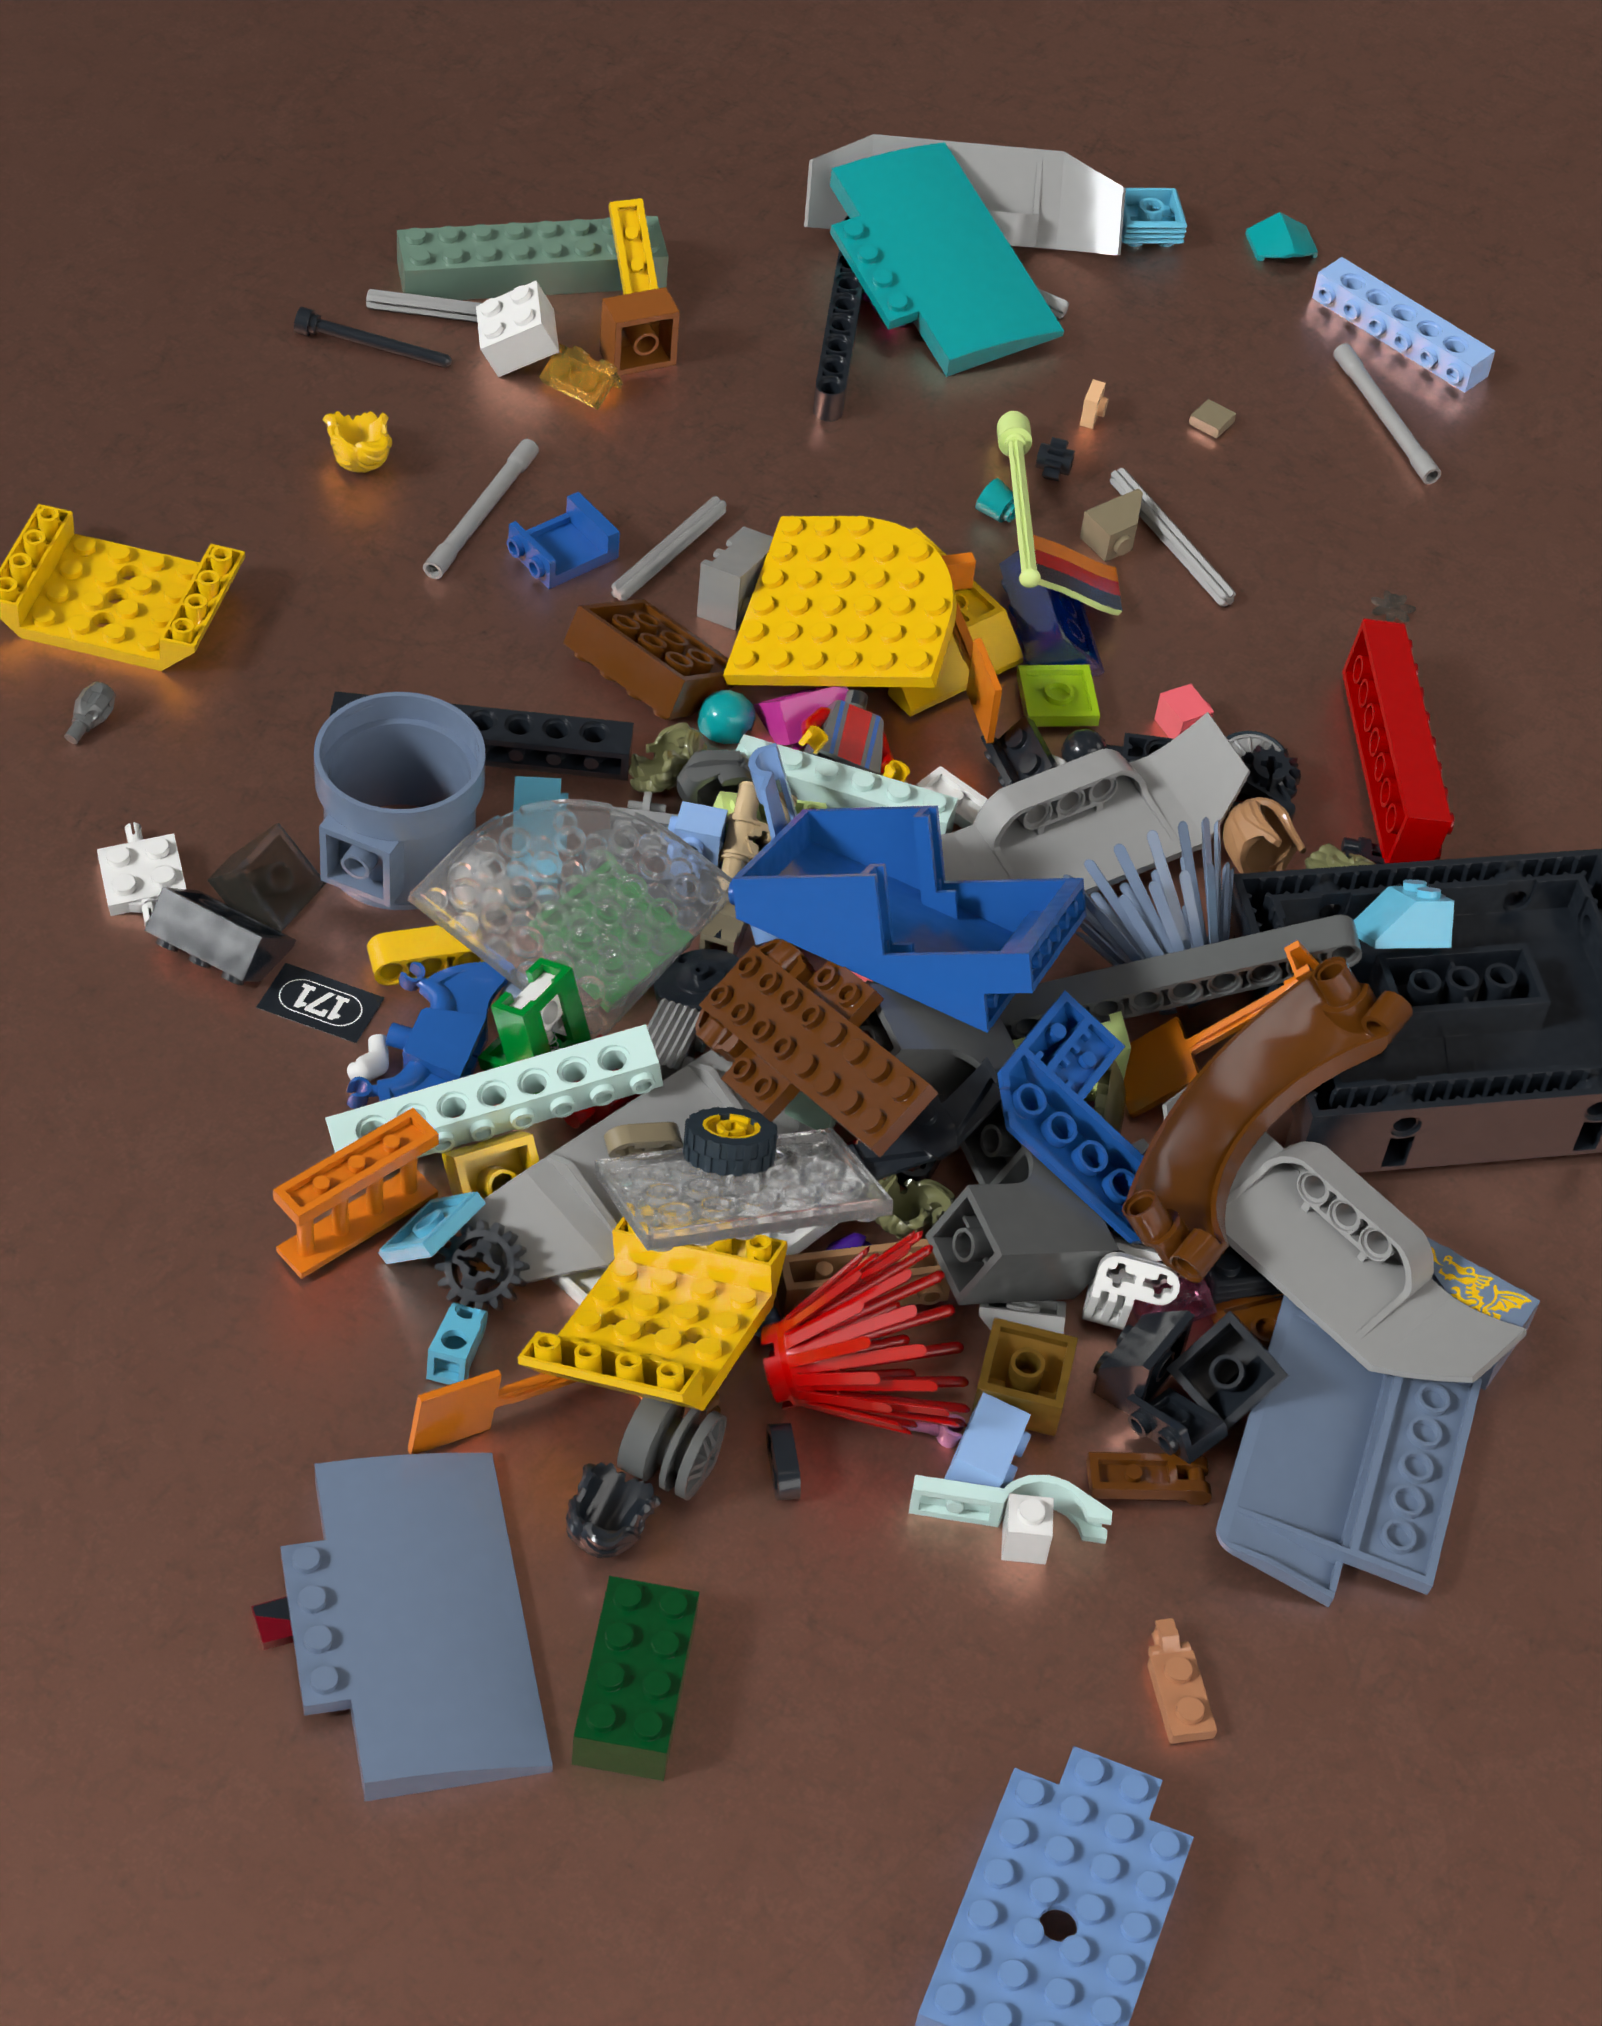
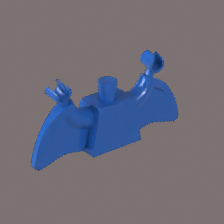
M419 962L411 963L409 970L417 978H411L405 972H401L399 984L407 991L419 989V993L430 1003V1008L426 1007L420 1011L413 1028L392 1023L388 1030L386 1045L403 1050L404 1068L394 1077L377 1080V1085H371L369 1080L364 1077L353 1078L346 1090L347 1093H353L349 1096L347 1105L352 1109L366 1106L369 1097H379L380 1102L473 1075L478 1064L477 1057L483 1052L488 1041L487 1015L489 1007L496 995L513 976V966L505 962H473L452 966L431 975L429 978H425V967Z

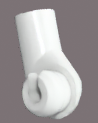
M375 1034L369 1037L368 1053L358 1057L356 1062H351L347 1067V1074L350 1080L360 1076L371 1081L387 1072L389 1068V1049L386 1045L387 1037L385 1035Z

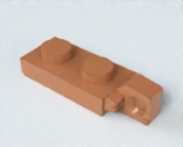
M1173 1618L1156 1620L1155 1630L1152 1631L1155 1645L1149 1646L1147 1667L1169 1743L1176 1744L1213 1739L1216 1736L1217 1727L1194 1650H1191L1189 1641L1180 1642L1179 1633Z

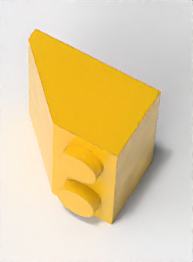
M520 1130L441 1153L452 1195L478 1192L483 1199L540 1161L533 1134Z

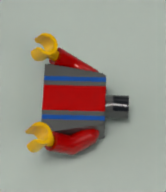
M847 691L845 701L836 700L828 707H820L801 723L802 738L798 743L801 746L807 744L804 750L805 753L878 775L881 772L882 776L905 782L910 773V769L905 763L895 760L886 734L883 732V719L876 714L866 711L868 695L863 691Z

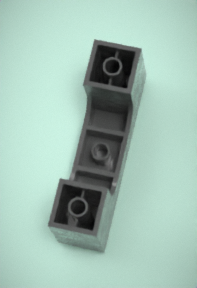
M869 984L884 1000L858 1028L927 1081L938 1092L937 1096L942 1103L982 1064L986 1057L998 1073L1016 1050L1000 1017L990 1031L986 1033L881 984ZM1001 1103L960 1144L979 1184L967 1185L925 1236L929 1245L933 1246V1253L945 1274V1278L958 1305L1075 1299L1094 1279L1100 1260L1106 1254L1118 1252L1119 1248L1105 1221L1006 1130Z

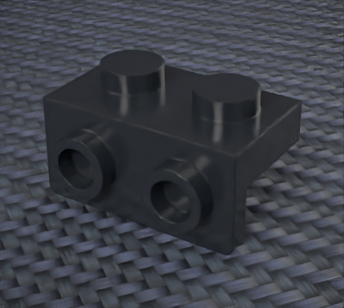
M1171 1388L1166 1389L1149 1403L1133 1393L1125 1398L1130 1413L1128 1421L1132 1429L1139 1436H1147L1158 1443L1167 1454H1175L1189 1464L1229 1435L1223 1420Z

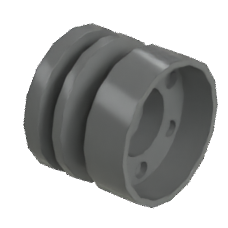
M643 1397L622 1439L617 1457V1468L647 1482L661 1467L659 1487L667 1492L675 1487V1495L688 1501L700 1489L717 1461L726 1430L727 1417L716 1411H712L707 1415V1408L704 1411L691 1408L683 1418L685 1407Z

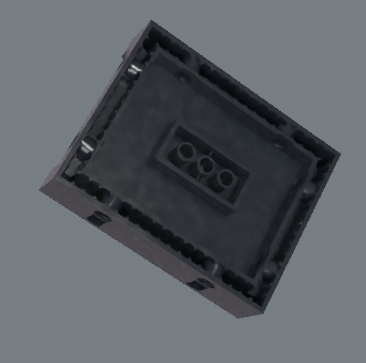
M1602 849L1234 874L1229 940L1334 915H1346L1354 920L1389 886H1403L1404 880L1426 881L1428 887L1441 889V894L1454 900L1451 948L1375 949L1359 939L1362 958L1357 964L1350 967L1358 983L1369 984L1377 999L1384 991L1396 992L1408 1001L1412 1007L1413 1014L1382 1053L1341 1072L1291 1106L1293 1119L1285 1148L1303 1141L1327 1146L1356 1173L1602 1152ZM1284 983L1254 989L1255 1000L1278 989Z

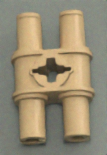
M743 781L739 783L734 812L727 817L726 824L728 827L723 849L719 853L720 860L723 862L716 894L719 896L721 894L728 895L729 884L732 878L759 853V848L762 850L771 841L768 824L760 822L756 818L759 800L756 796L753 782ZM779 792L785 818L788 824L791 820L788 813L787 805L783 793ZM792 795L794 806H796L797 797Z

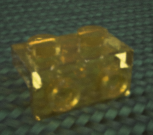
M561 343L558 345L559 352L551 356L539 376L544 384L597 410L612 386L620 389L623 385L615 365L604 359H600L598 362L590 358V355L582 348L575 345L569 348Z

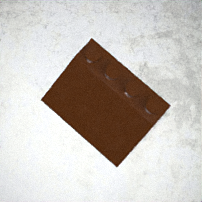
M645 599L579 605L563 641L564 645L574 651L576 658L594 665L601 670L600 674L604 678L619 683L627 689L626 693L630 697L644 701L653 708L655 715L665 720L691 716L700 710L702 703L709 695L716 691L729 690L735 686L727 685L723 676L729 658Z

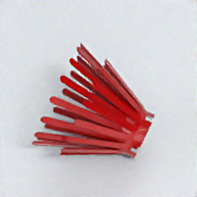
M914 1230L882 1254L875 1253L860 1263L869 1253L870 1246H868L788 1313L782 1321L765 1324L762 1327L761 1345L774 1343V1349L769 1351V1357L763 1358L765 1373L775 1401L777 1403L783 1402V1410L802 1406L910 1435L912 1433L906 1427H918L915 1421L955 1428L967 1426L959 1418L946 1417L950 1415L949 1412H970L969 1406L964 1403L852 1392L936 1391L938 1388L966 1387L969 1385V1380L964 1376H916V1372L909 1368L845 1371L848 1369L959 1354L964 1350V1345L959 1341L926 1346L923 1344L908 1345L910 1338L906 1334L877 1339L951 1317L955 1313V1307L951 1304L917 1313V1307L913 1304L900 1308V1300L940 1283L945 1276L943 1271L938 1270L893 1290L911 1279L912 1271L908 1269L909 1267L932 1253L933 1246L927 1245L894 1264L910 1252L911 1246L922 1238L923 1231L915 1233Z

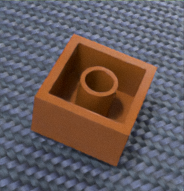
M666 287L602 299L600 354L613 377L676 365L680 311Z

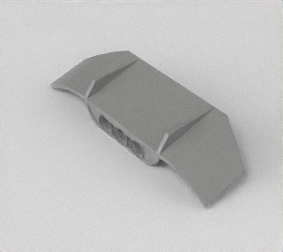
M873 134L809 160L804 227L831 229V225L844 221L845 217L848 216L830 187L832 168L891 151L945 142L1010 246L1111 255L1121 254L1126 189L1065 151Z
M1208 712L1167 745L1134 762L1129 763L1115 750L1100 749L999 789L982 806L973 825L953 833L942 834L946 881L1063 878V875L1068 874L1073 878H1083L1084 890L1089 895L1100 889L1084 866V862L1087 859H1091L1097 864L1110 885L1127 879L1114 853V846L1116 844L1125 846L1138 874L1156 867L1147 840V833L1150 830H1155L1158 833L1167 863L1182 857L1178 834V824L1180 821H1185L1188 825L1192 853L1202 849V820L1208 817L1212 839L1215 822L1219 819L1220 825L1222 824L1251 771Z
M709 1050L663 1080V1086L654 1088L650 1092L635 1098L483 1199L486 1204L467 1224L476 1230L477 1221L482 1219L488 1222L490 1228L495 1222L504 1225V1234L508 1231L516 1233L519 1237L514 1245H522L527 1249V1252L519 1257L520 1261L530 1265L529 1270L520 1271L519 1277L527 1283L605 1268L614 1260L612 1231L630 1207L680 1217L739 1176H722L716 1173L704 1172L700 1168L691 1166V1163L684 1159L683 1147L679 1151L664 1157L614 1160L608 1156L604 1134L614 1127L625 1124L674 1122L679 1127L684 1145L685 1121L692 1113H697L702 1109H711V1107H735L738 1109H748L752 1112L758 1111L720 1079L730 1069L733 1062L726 1061L722 1056L719 1057L715 1052ZM785 1109L773 1121L778 1127L776 1151L795 1138L800 1125L799 1121L785 1114ZM476 1241V1242H474V1243H472V1244H470V1245H471L472 1247H474V1246L477 1245V1242H478V1241ZM504 1251L502 1254V1260L504 1262L505 1267L507 1268V1256Z
M1187 1087L1162 1105L1164 1119ZM1265 1132L1246 1156L1233 1181L1226 1204L1225 1227L1229 1245L1368 1371L1404 1378L1474 1383L1527 1336L1526 1328L1501 1321L1474 1310L1452 1297L1432 1279L1434 1273L1433 1253L1424 1232L1327 1146L1316 1142L1303 1141L1284 1149Z

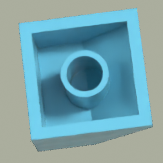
M1404 880L1403 886H1389L1353 920L1358 938L1375 949L1451 948L1454 900L1441 894V889L1428 887L1426 881Z

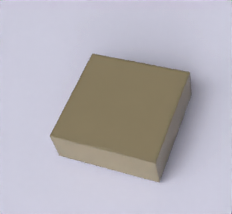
M1208 399L1191 414L1189 424L1217 439L1235 422L1236 413Z

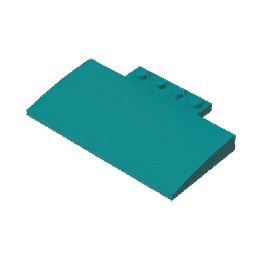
M945 142L891 151L832 168L830 187L850 218L831 225L830 234L888 330L913 322L946 377L1064 335V329Z

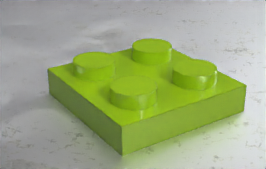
M1018 665L1016 676L1023 712L1025 716L1034 721L1037 727L1099 725L1100 711L1090 665Z

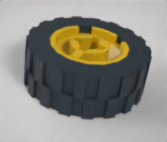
M711 1107V1109L699 1110L697 1113L689 1115V1118L685 1121L684 1159L695 1168L722 1176L756 1175L759 1172H765L774 1165L778 1127L772 1121L767 1120L762 1114L748 1109Z

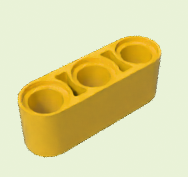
M457 922L385 932L372 937L367 944L375 981L385 986L399 985L401 972H405L411 978H417L409 970L410 964L413 962H419L425 967V978H429L431 975L452 966L473 962H488L479 926L472 922Z

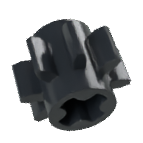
M1052 437L1050 444L1041 443L1035 468L1043 469V478L1059 481L1060 474L1069 476L1075 451L1067 449L1069 444L1067 440Z

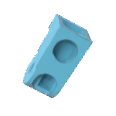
M455 1302L451 1304L428 1349L426 1379L451 1385L469 1378L471 1364L486 1329L487 1311L467 1307Z

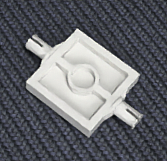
M133 822L135 834L132 832L130 823L125 826L128 843L97 849L110 916L129 912L143 913L144 926L146 928L162 888L186 889L174 833L143 839L141 825Z

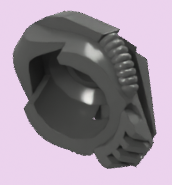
M727 749L699 750L695 752L677 776L679 796L685 802L713 807L720 791L738 793L739 783L743 781L753 782L748 767L749 758L744 752Z

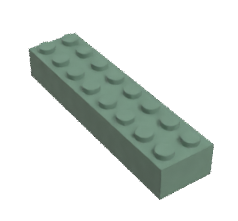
M646 216L658 288H667L669 256L658 216ZM610 217L590 220L574 219L571 221H541L533 223L511 222L496 225L477 224L475 226H443L440 228L397 230V265L403 293L456 300L496 298L513 291L518 286L527 285L534 281L538 282L545 295L623 291Z

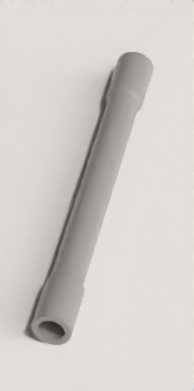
M1344 343L1339 345L1334 350V358L1344 372L1351 377L1407 455L1410 464L1425 484L1436 482L1441 476L1439 467L1428 452L1423 450L1366 371L1363 362L1350 344Z
M523 439L508 457L507 463L454 530L423 565V570L427 576L433 579H440L456 559L457 553L520 473L524 472L539 453V447L533 440Z

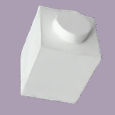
M1009 1493L1002 1524L1001 1560L1046 1564L1053 1537L1054 1498Z

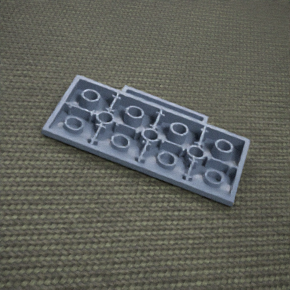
M492 1453L403 1454L314 1464L315 1485L324 1540L280 1546L304 1716L350 1709L364 1801L553 1772L549 1743Z

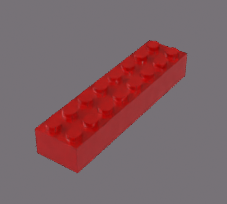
M1363 618L1343 668L1342 676L1381 855L1384 858L1385 864L1440 860L1445 837L1450 835L1454 828V814L1449 810L1447 802L1448 789L1443 785L1441 777L1442 763L1437 760L1435 752L1436 738L1431 735L1429 727L1430 713L1425 710L1423 702L1424 689L1419 685L1418 664L1414 663L1412 656L1413 643L1411 639H1408L1405 623Z

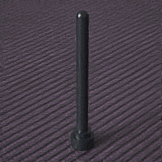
M301 306L295 317L294 332L301 335L310 336V334L316 335L319 332L444 368L452 364V358L448 354L323 320L321 315L316 314V311Z

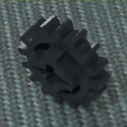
M480 1219L477 1221L476 1230L466 1223L461 1228L463 1235L460 1237L454 1235L449 1240L452 1243L449 1249L442 1247L438 1250L440 1254L446 1257L445 1262L435 1265L436 1270L445 1273V1277L437 1282L438 1286L444 1289L451 1288L446 1296L451 1302L456 1303L461 1300L460 1304L471 1308L475 1305L476 1309L488 1311L490 1304L494 1309L501 1311L504 1309L503 1298L506 1297L513 1301L518 1299L513 1291L515 1285L525 1287L527 1284L525 1280L519 1277L520 1271L530 1269L529 1264L519 1259V1257L527 1252V1249L522 1245H514L519 1236L512 1231L504 1234L505 1226L495 1222L490 1228L488 1222ZM478 1241L476 1246L464 1251L470 1244ZM504 1251L507 1256V1268L505 1267L504 1262L502 1260V1254ZM470 1261L486 1263L488 1267L495 1269V1273L479 1271L476 1269L477 1267L470 1264ZM457 1266H459L463 1276L461 1283L458 1278ZM501 1283L496 1289L487 1293L489 1287Z

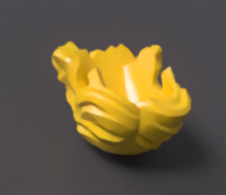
M336 411L334 414H326L322 420L328 426L327 431L331 438L330 443L333 447L336 462L344 469L357 473L369 472L380 467L386 461L390 452L389 448H391L393 443L387 431L388 426L386 423L389 417L382 412L379 418H377L372 411L367 414L364 412L361 416L355 415L353 420L350 415L343 416L339 411Z

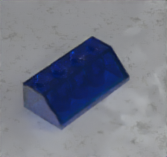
M1019 550L999 564L1003 576L1001 584L1011 602L1008 604V607L1017 622L1016 634L1023 643L1025 649L1023 657L1027 665H1090L1092 677L1102 675L1105 671L1083 603L1061 592L1040 585L1033 588L1022 586L1019 581L1021 574Z

